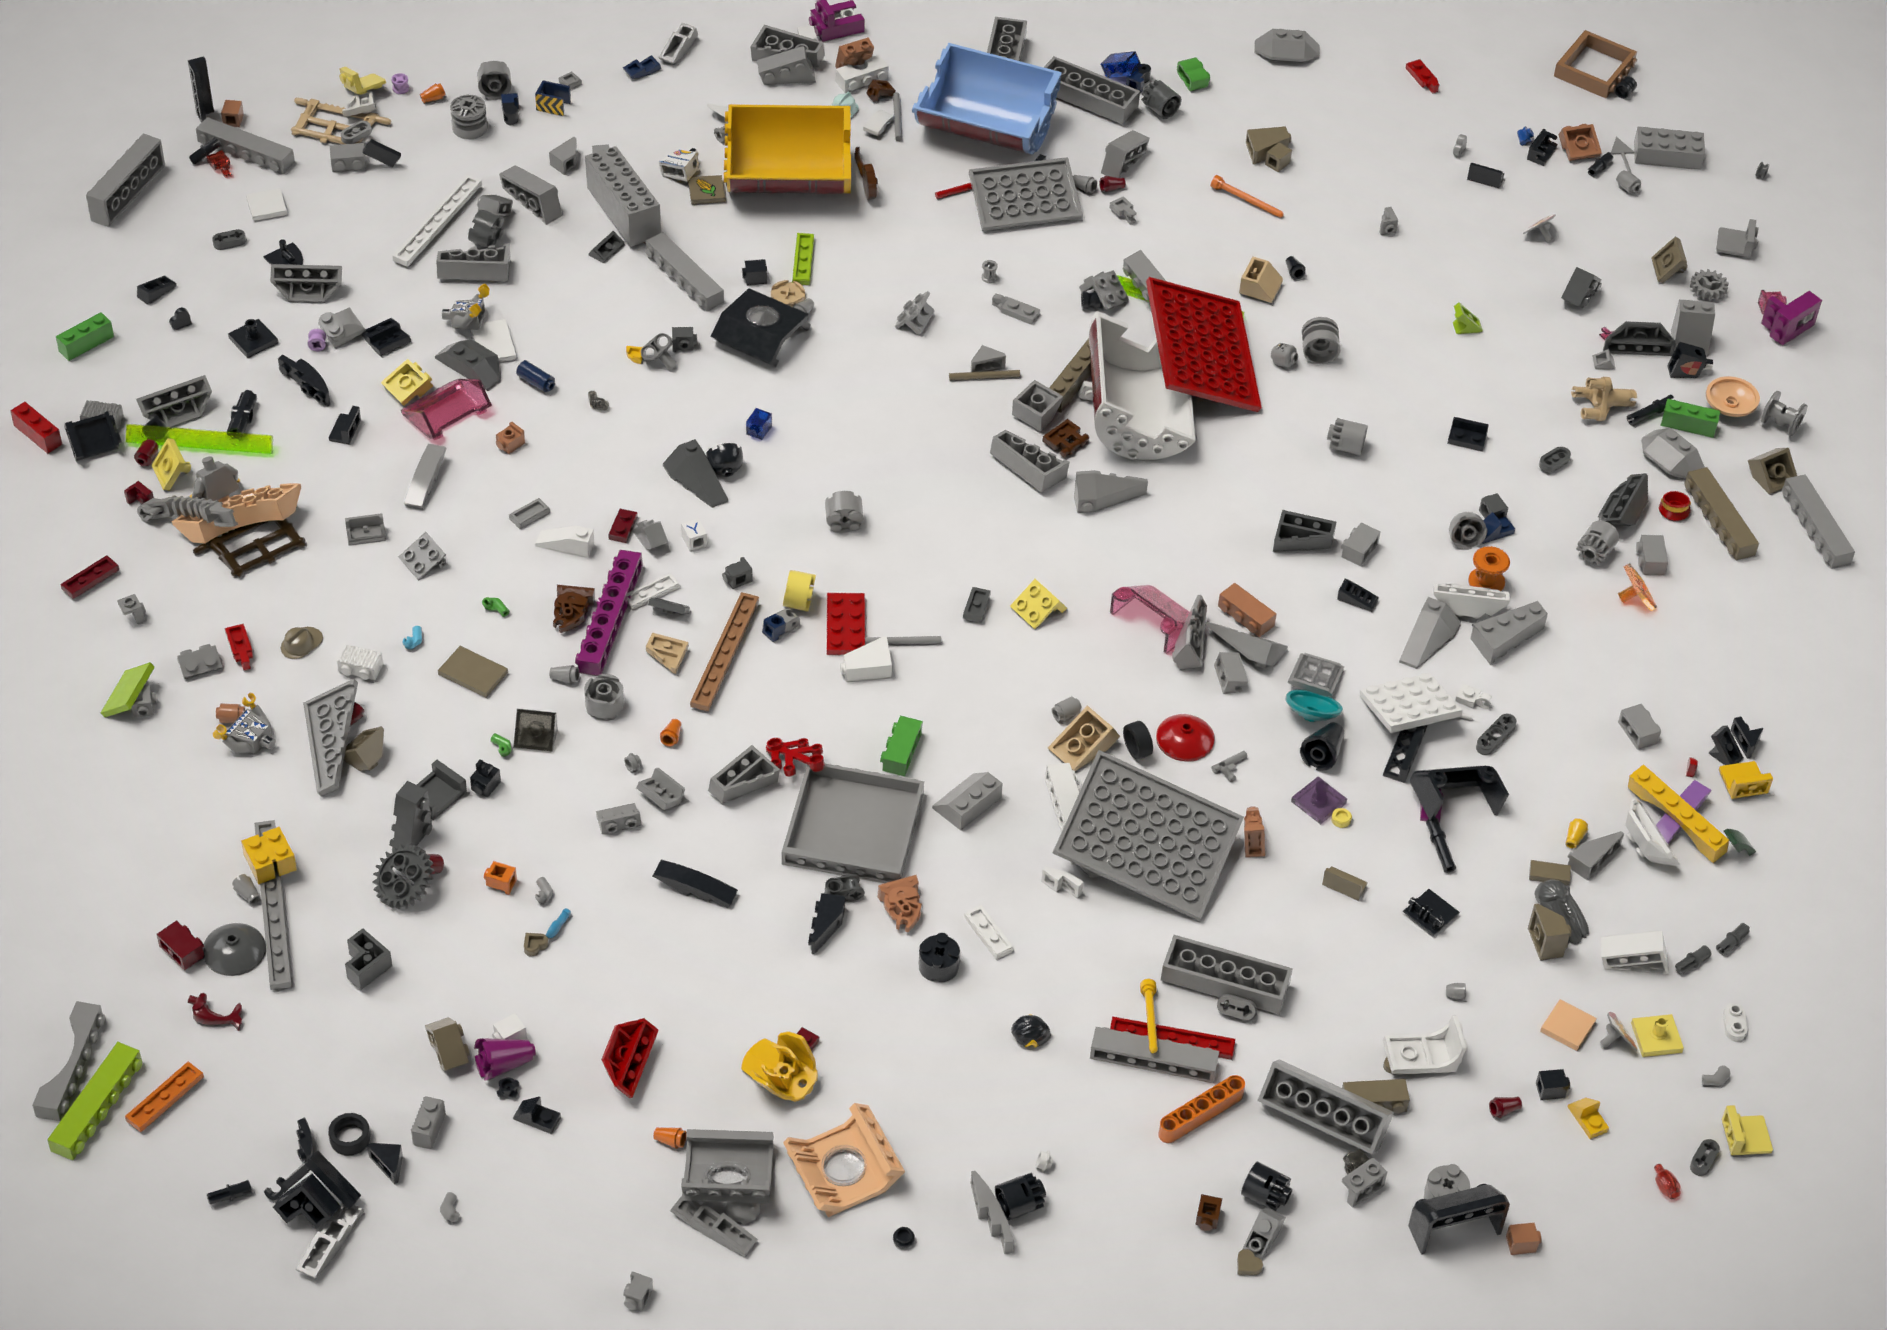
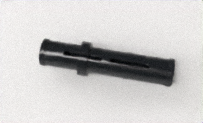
M1668 395L1661 400L1657 399L1651 405L1627 415V421L1634 418V420L1628 423L1634 425L1656 413H1662L1667 399H1673L1674 396Z
M1435 818L1433 821L1428 819L1426 825L1430 831V840L1436 847L1443 870L1446 873L1453 872L1456 866L1445 840V832L1441 830L1438 818Z

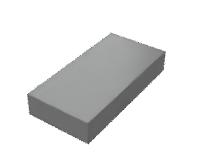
M538 498L509 514V519L519 529H522L549 514L550 508Z

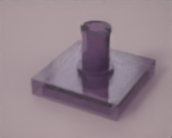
M1318 776L1292 796L1291 802L1321 825L1332 816L1335 809L1342 808L1347 804V798Z

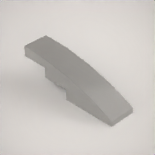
M428 443L410 483L404 501L405 506L419 509L424 508L427 495H430L433 483L437 480L446 447Z
M971 1171L970 1183L978 1219L987 1218L991 1237L1000 1236L1004 1254L1013 1253L1014 1240L999 1202L976 1171Z
M681 1196L670 1210L705 1236L744 1257L758 1240L726 1214H718L704 1202L700 1205L696 1201H682Z
M341 1203L334 1217L327 1221L321 1232H317L296 1270L316 1279L340 1250L362 1216L363 1209L355 1205L348 1209Z

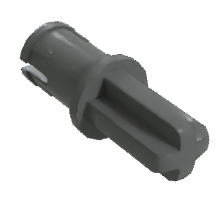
M1741 923L1732 932L1727 933L1726 938L1716 946V949L1722 948L1719 953L1724 956L1727 955L1750 932V927L1745 923Z
M1703 945L1695 952L1688 953L1686 958L1675 965L1676 971L1684 974L1691 968L1698 967L1700 962L1712 955L1711 950L1706 945Z

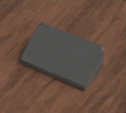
M612 231L588 255L604 263L625 242Z

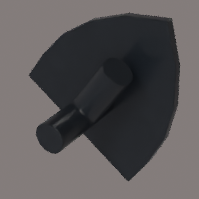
M284 239L279 241V249L263 256L269 264L303 265V257L299 248L293 242L286 245V240Z

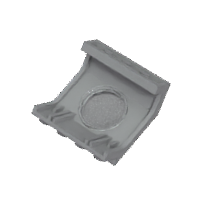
M687 1129L686 1164L684 1178H682L681 1183L682 1201L769 1203L773 1162V1132Z

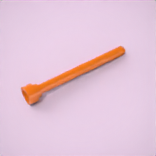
M1215 175L1211 181L1210 186L1216 190L1224 189L1279 218L1284 215L1281 210L1225 183V180L1218 175Z

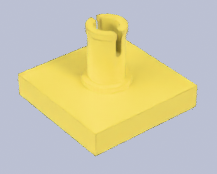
M167 438L151 465L163 490L167 491L171 490L181 472L188 474L191 470L190 462L184 461L175 440Z
M1672 1014L1632 1018L1631 1025L1642 1057L1683 1052L1684 1047Z

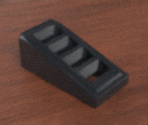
M165 275L137 286V298L146 304H150L176 287V283Z
M1345 578L1339 588L1337 599L1372 612L1379 597Z

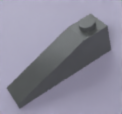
M696 439L678 445L663 463V467L674 481L678 480L682 483L685 489H690L696 493V497L711 508L728 502V498L712 466Z

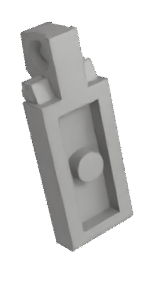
M996 293L992 297V305L998 307L1001 313L1028 324H1033L1040 314V309L1013 298L1004 297Z

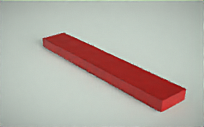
M1112 1016L1111 1030L1148 1036L1146 1022ZM1156 1024L1157 1039L1191 1044L1201 1048H1211L1219 1051V1058L1232 1060L1235 1045L1234 1038Z

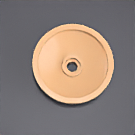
M1725 376L1717 378L1710 382L1706 390V399L1710 406L1726 416L1741 417L1749 415L1757 409L1760 402L1757 389L1748 381L1737 377Z

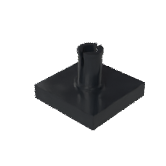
M259 318L256 320L248 319L245 321L244 326L228 333L229 339L247 358L278 344V338Z

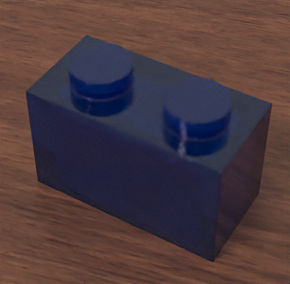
M1136 51L1110 54L1100 65L1105 76L1112 78L1132 75L1141 66Z

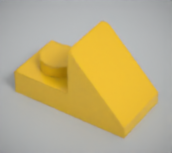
M1583 1098L1568 1104V1109L1589 1139L1607 1133L1609 1126L1598 1112L1600 1101Z

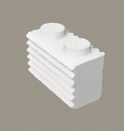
M346 644L337 661L338 672L346 676H359L364 680H376L383 666L382 653Z

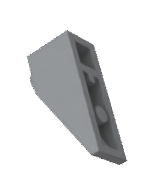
M1621 831L1584 842L1577 849L1573 848L1568 855V865H1571V870L1587 880L1621 846L1624 833Z

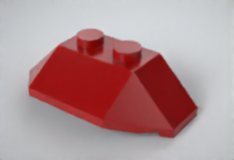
M645 1018L615 1025L601 1059L614 1086L628 1098H633L659 1031Z

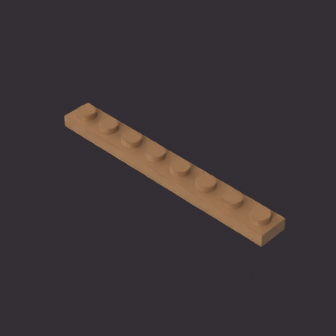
M740 593L690 701V707L709 712L759 603L758 596Z

